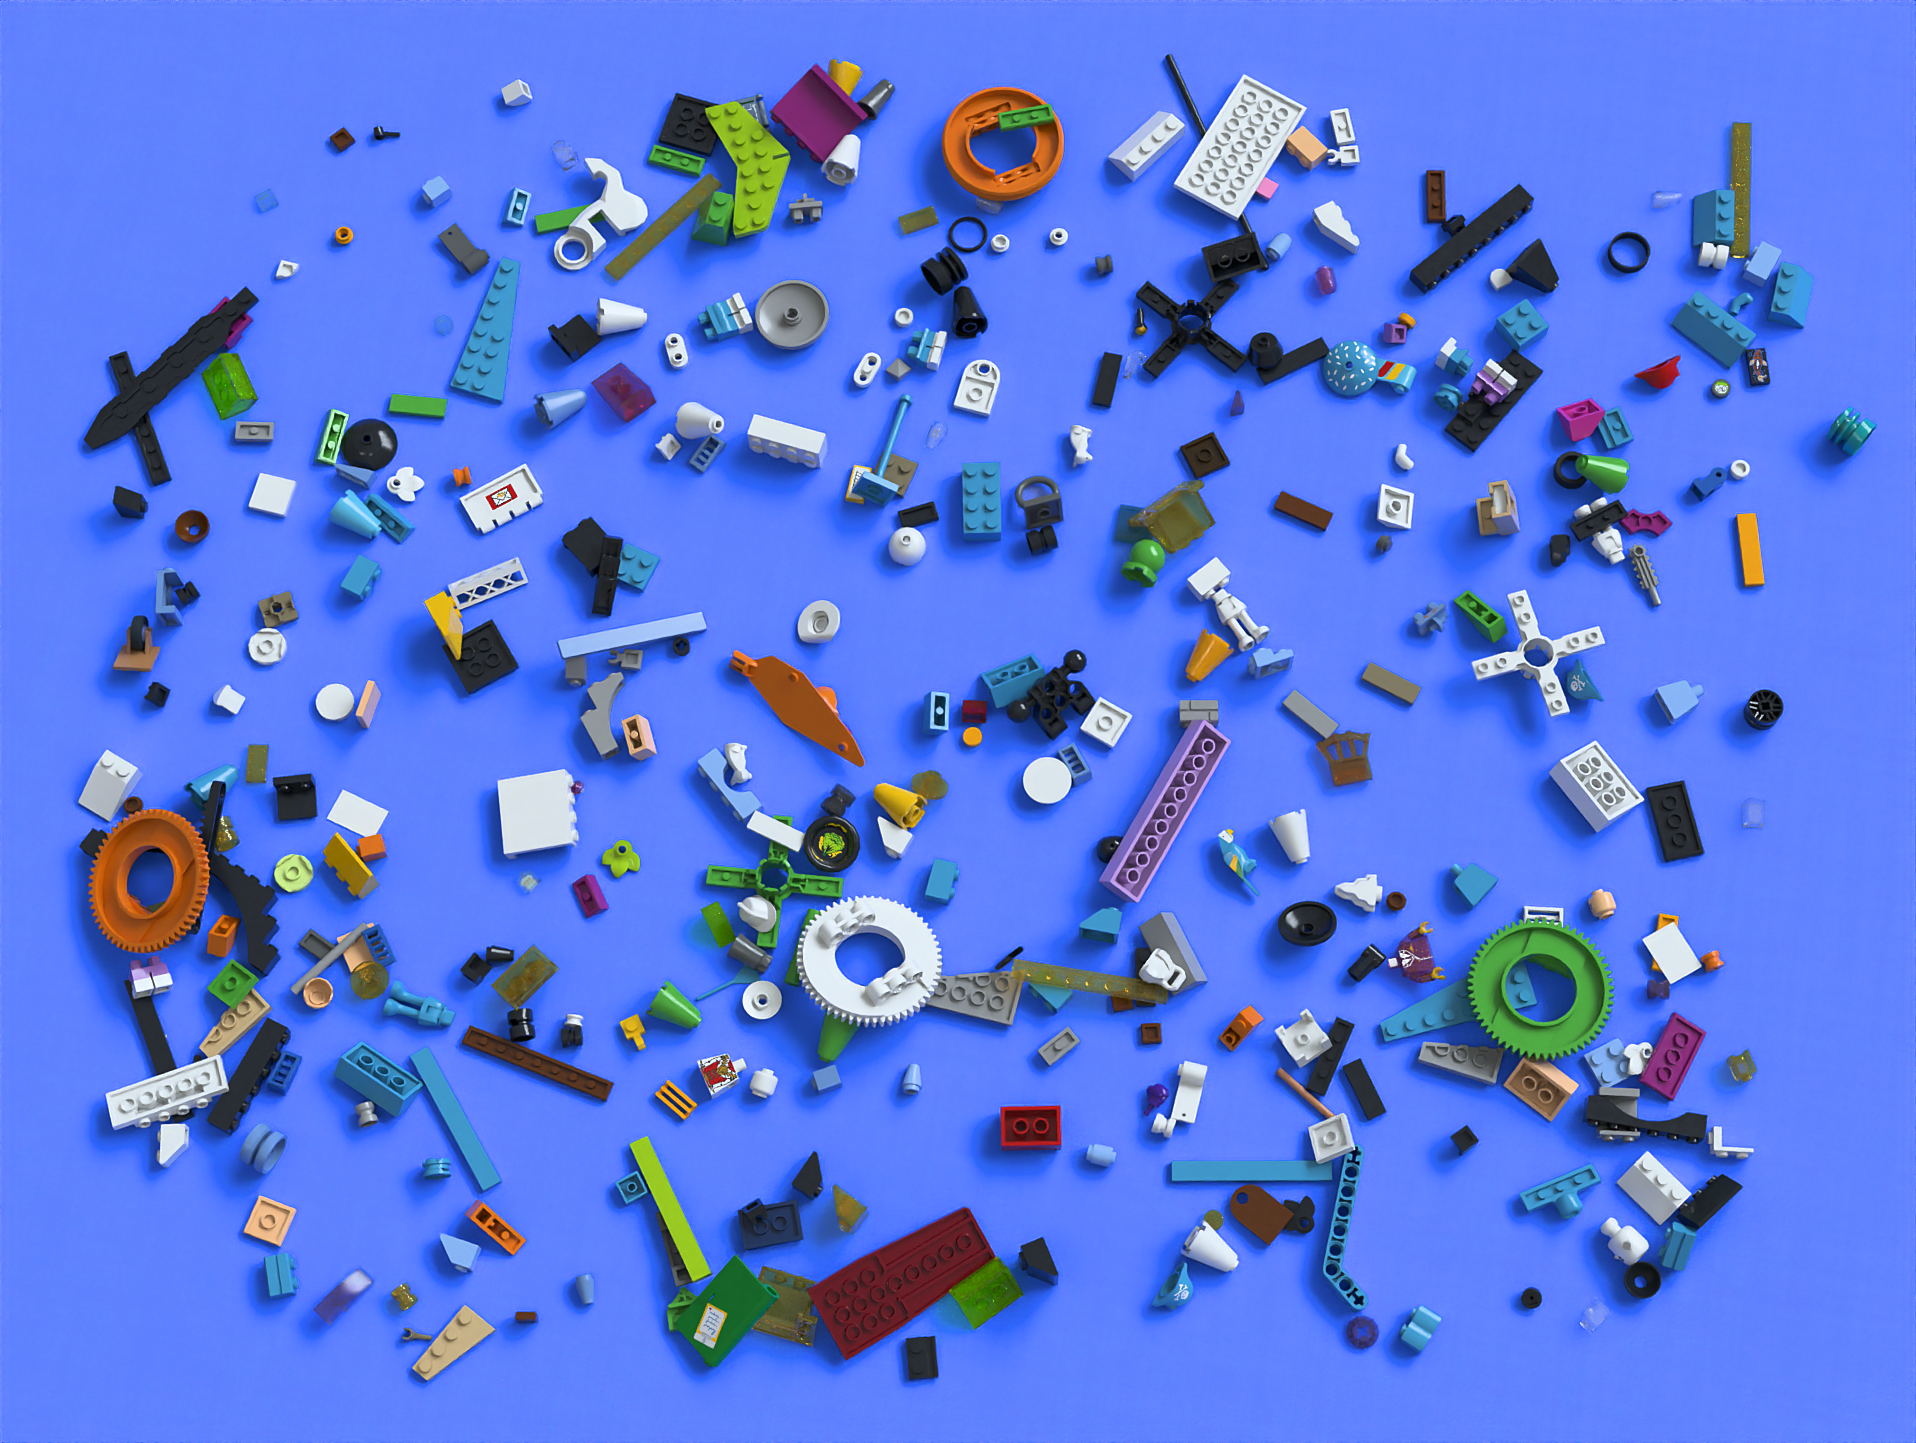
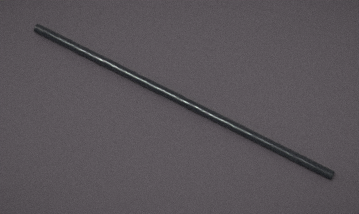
M1168 54L1165 56L1167 63L1203 139L1207 130L1172 54ZM1243 211L1239 220L1247 234L1253 231ZM1261 251L1265 263V267L1262 268V271H1266L1269 269V266Z

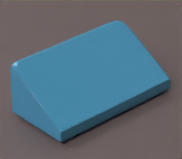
M517 187L513 188L508 197L502 223L523 227L532 194Z

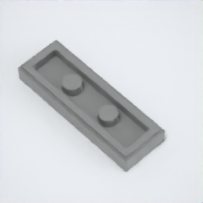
M1295 689L1282 703L1286 709L1326 741L1339 727L1335 721Z

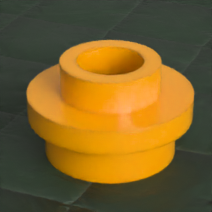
M339 227L335 232L336 241L340 244H348L353 240V232L348 227Z

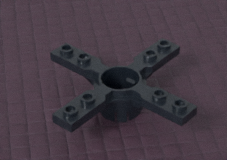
M1230 278L1219 281L1201 302L1197 301L1195 305V300L1190 299L1187 300V306H1185V302L1182 305L1177 304L1147 281L1138 290L1135 297L1161 317L1170 320L1173 333L1143 364V369L1158 379L1187 344L1194 345L1200 343L1206 348L1208 353L1236 373L1247 361V356L1211 330L1212 323L1210 319L1239 290L1240 286ZM1187 315H1195L1201 318L1204 323L1199 327V332L1198 329H1190V333H1188V329L1183 327L1179 320Z

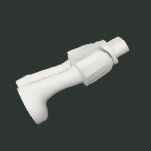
M1604 497L1600 498L1590 506L1584 505L1578 508L1573 514L1579 520L1606 506L1607 500ZM1610 526L1603 530L1604 533L1598 532L1592 535L1594 540L1591 544L1601 555L1605 556V559H1609L1612 565L1625 559L1622 553L1623 545L1618 530Z
M1221 589L1212 596L1222 624L1224 626L1229 625L1239 640L1238 647L1241 652L1250 650L1254 647L1255 642L1259 644L1269 635V628L1267 626L1258 627L1247 614V606L1235 596L1227 594L1224 589ZM1237 619L1241 620V622L1247 628L1252 637L1248 636L1245 633V631L1236 621Z

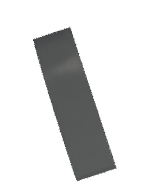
M656 1212L676 1288L693 1283L661 1212Z

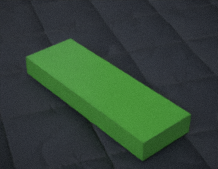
M1051 103L997 113L1001 132L1055 122Z
M654 144L648 162L700 177L706 160Z
M392 394L389 412L445 419L448 401L441 398Z

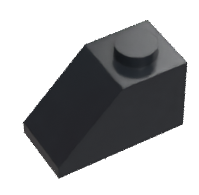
M121 486L115 487L113 505L120 516L144 519V513L148 511V502L143 495Z
M813 1151L791 1183L792 1188L810 1200H813L814 1197L818 1198L824 1190V1187H822L823 1179L819 1158L815 1151Z

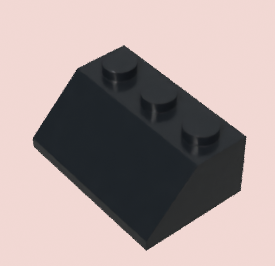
M1255 231L1201 248L1204 263L1212 284L1265 267Z
M1721 1174L1719 1177L1714 1175L1706 1182L1708 1187L1704 1191L1700 1188L1692 1195L1694 1200L1690 1204L1685 1202L1678 1209L1680 1213L1676 1218L1684 1226L1695 1228L1697 1232L1743 1188L1741 1184L1724 1174Z
M1041 1237L1021 1245L1020 1252L1018 1253V1262L1022 1271L1026 1270L1029 1276L1053 1286L1058 1285L1059 1274L1044 1238Z

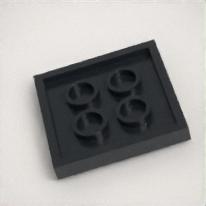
M676 93L659 136V143L711 157L718 135L708 121L705 108L719 104Z
M492 619L462 635L459 660H456L447 643L442 646L469 695L519 668L518 663Z

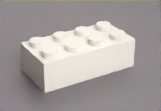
M754 414L747 433L749 447L754 452H765L775 458L783 457L792 463L801 462L810 468H821L827 451L825 433Z

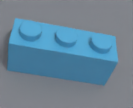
M1716 189L1694 196L1693 248H1701L1702 242L1712 243L1714 247L1723 245L1729 246V250L1731 249L1734 242V190Z
M1785 262L1780 263L1770 301L1768 321L1804 328L1814 278L1802 267Z
M1032 653L980 675L995 707L1003 708L1016 699H1025L1028 696L1026 692L1036 684L1039 678L1044 677L1046 674L1044 668ZM1048 682L1044 686L1045 689L1049 688Z

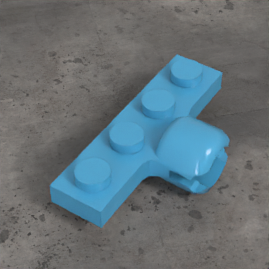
M1591 1163L1521 1192L1519 1197L1527 1213L1553 1204L1562 1218L1569 1219L1582 1211L1583 1205L1577 1194L1600 1184L1601 1179Z

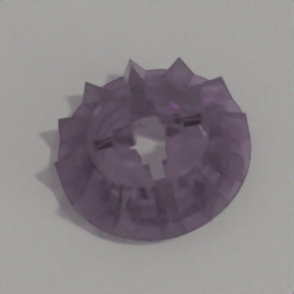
M1357 1316L1349 1322L1346 1334L1353 1346L1365 1349L1375 1344L1379 1336L1378 1325L1373 1319L1367 1316ZM1368 1326L1366 1331L1368 1336L1363 1335L1358 1339L1357 1337L1360 1332L1358 1328L1362 1329Z

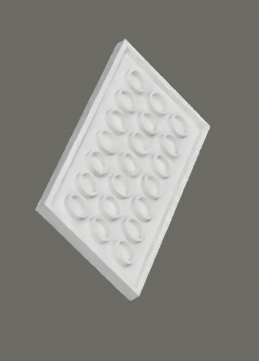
M1243 74L1176 179L1173 187L1238 221L1285 146L1287 138L1293 133L1302 119L1307 107Z

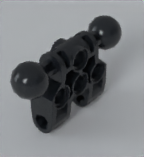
M1077 649L1067 652L1063 657V665L1060 668L1054 667L1044 677L1039 678L1036 684L1026 692L1028 696L1025 699H1016L1010 702L1007 707L1009 719L1014 723H1023L1030 717L1031 708L1033 707L1032 717L1044 733L1053 741L1068 728L1060 716L1062 710H1065L1070 704L1082 716L1096 703L1081 681L1067 679L1070 673L1076 674L1085 669L1087 665L1085 654ZM1049 682V689L1045 691L1044 686ZM1074 684V691L1071 693L1070 686ZM1057 697H1060L1061 700L1059 705H1056ZM1046 709V716L1042 718V711Z

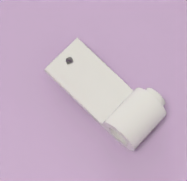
M1184 1061V1064L1180 1063L1177 1075L1181 1076L1171 1118L1190 1124L1195 1123L1208 1066Z

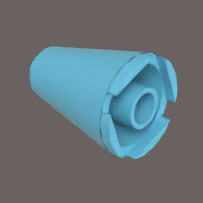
M349 489L345 492L348 496L345 499L341 497L330 512L332 517H328V520L370 539L373 536L376 538L382 531L380 527L381 522L357 495Z

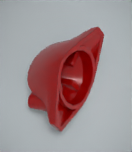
M1680 355L1636 373L1634 377L1644 379L1654 388H1667L1674 382L1675 377L1680 375L1676 366L1680 360Z

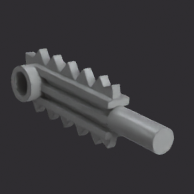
M1634 543L1632 548H1628L1630 552L1628 557L1633 559L1630 564L1636 566L1633 571L1638 572L1636 578L1641 579L1639 585H1642V589L1649 591L1654 606H1659L1662 603L1655 587L1660 582L1657 581L1658 577L1653 575L1656 570L1651 569L1653 563L1648 562L1650 556L1645 555L1647 549L1642 544L1636 545Z

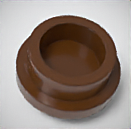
M129 797L124 802V810L127 814L135 815L136 811L141 812L143 810V802L139 797Z
M1392 892L1388 895L1386 904L1392 911H1400L1405 907L1406 898L1400 892Z

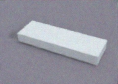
M755 810L747 825V829L799 854L803 846L805 834Z

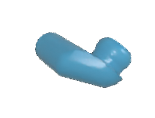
M1742 293L1735 297L1729 314L1737 316L1740 306L1751 304L1753 297L1749 293Z

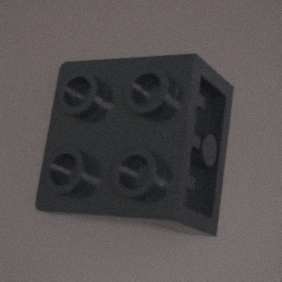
M579 314L562 327L557 328L554 324L548 327L550 337L573 363L602 341L601 337Z
M311 773L273 777V786L277 790L278 819L280 821L317 817L316 780Z

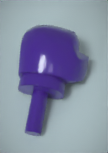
M1157 1083L1154 1086L1150 1085L1146 1089L1147 1101L1150 1104L1143 1114L1148 1116L1154 1106L1159 1108L1167 1100L1169 1090L1165 1086Z

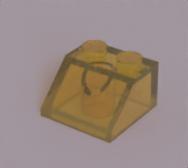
M834 1184L833 1195L839 1227L846 1233L850 1231L855 1234L868 1217L867 1207Z

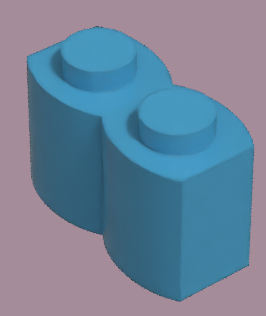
M1423 1305L1419 1309L1416 1307L1413 1309L1409 1316L1412 1319L1408 1326L1404 1324L1399 1332V1335L1402 1336L1399 1341L1419 1354L1442 1317Z

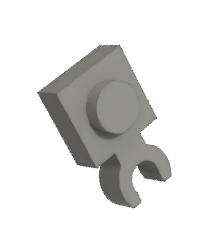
M624 649L623 654L617 650L610 651L611 655L617 656L615 660L609 659L610 665L616 666L621 663L622 669L641 671L642 650Z

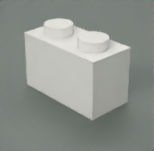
M1215 557L1187 579L1186 586L1200 602L1204 599L1209 600L1216 593L1217 589H1222L1229 584L1231 572Z

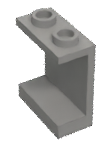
M1598 1088L1597 1096L1609 1098L1622 1111L1637 1118V1099L1640 1097V1089ZM1602 1125L1597 1127V1138H1602V1141L1605 1142L1622 1139V1142L1632 1143L1640 1137V1132H1630L1625 1129L1614 1131Z

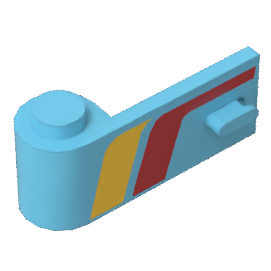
M1377 358L1379 374L1376 380L1391 383L1394 391L1399 394L1409 392L1417 370L1407 364Z

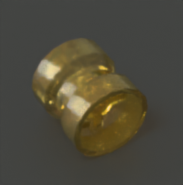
M407 1283L398 1286L390 1294L394 1300L399 1302L398 1306L401 1311L411 1308L419 1300L415 1294H411V1288Z

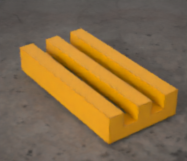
M669 1080L655 1093L656 1097L684 1121L698 1107L693 1100ZM670 1087L672 1090H674L679 1096H681V1097H682L686 1102H688L692 1107H691V1108L687 1107L682 1101H680L675 1095H673L667 1088ZM666 1093L679 1106H681L686 1111V1113L683 1114L671 1102H669L664 1096H662V1094Z

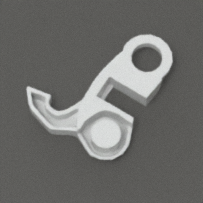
M584 159V165L593 180L602 178L606 182L601 198L578 215L570 224L568 232L556 241L554 247L555 258L558 264L571 271L585 268L606 248V241L588 221L600 212L604 216L605 220L620 237L624 236L627 231L639 228L645 223L648 216L647 206L642 198L624 190L620 172L602 159ZM570 241H576L584 246L585 253L581 259L571 261L563 256V246Z

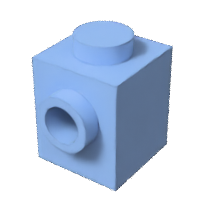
M440 175L433 180H428L422 186L423 199L427 204L431 203L434 208L452 197L450 187Z

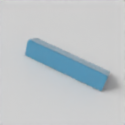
M378 494L368 495L364 502L365 506L381 522V527L402 543L415 530L416 526Z

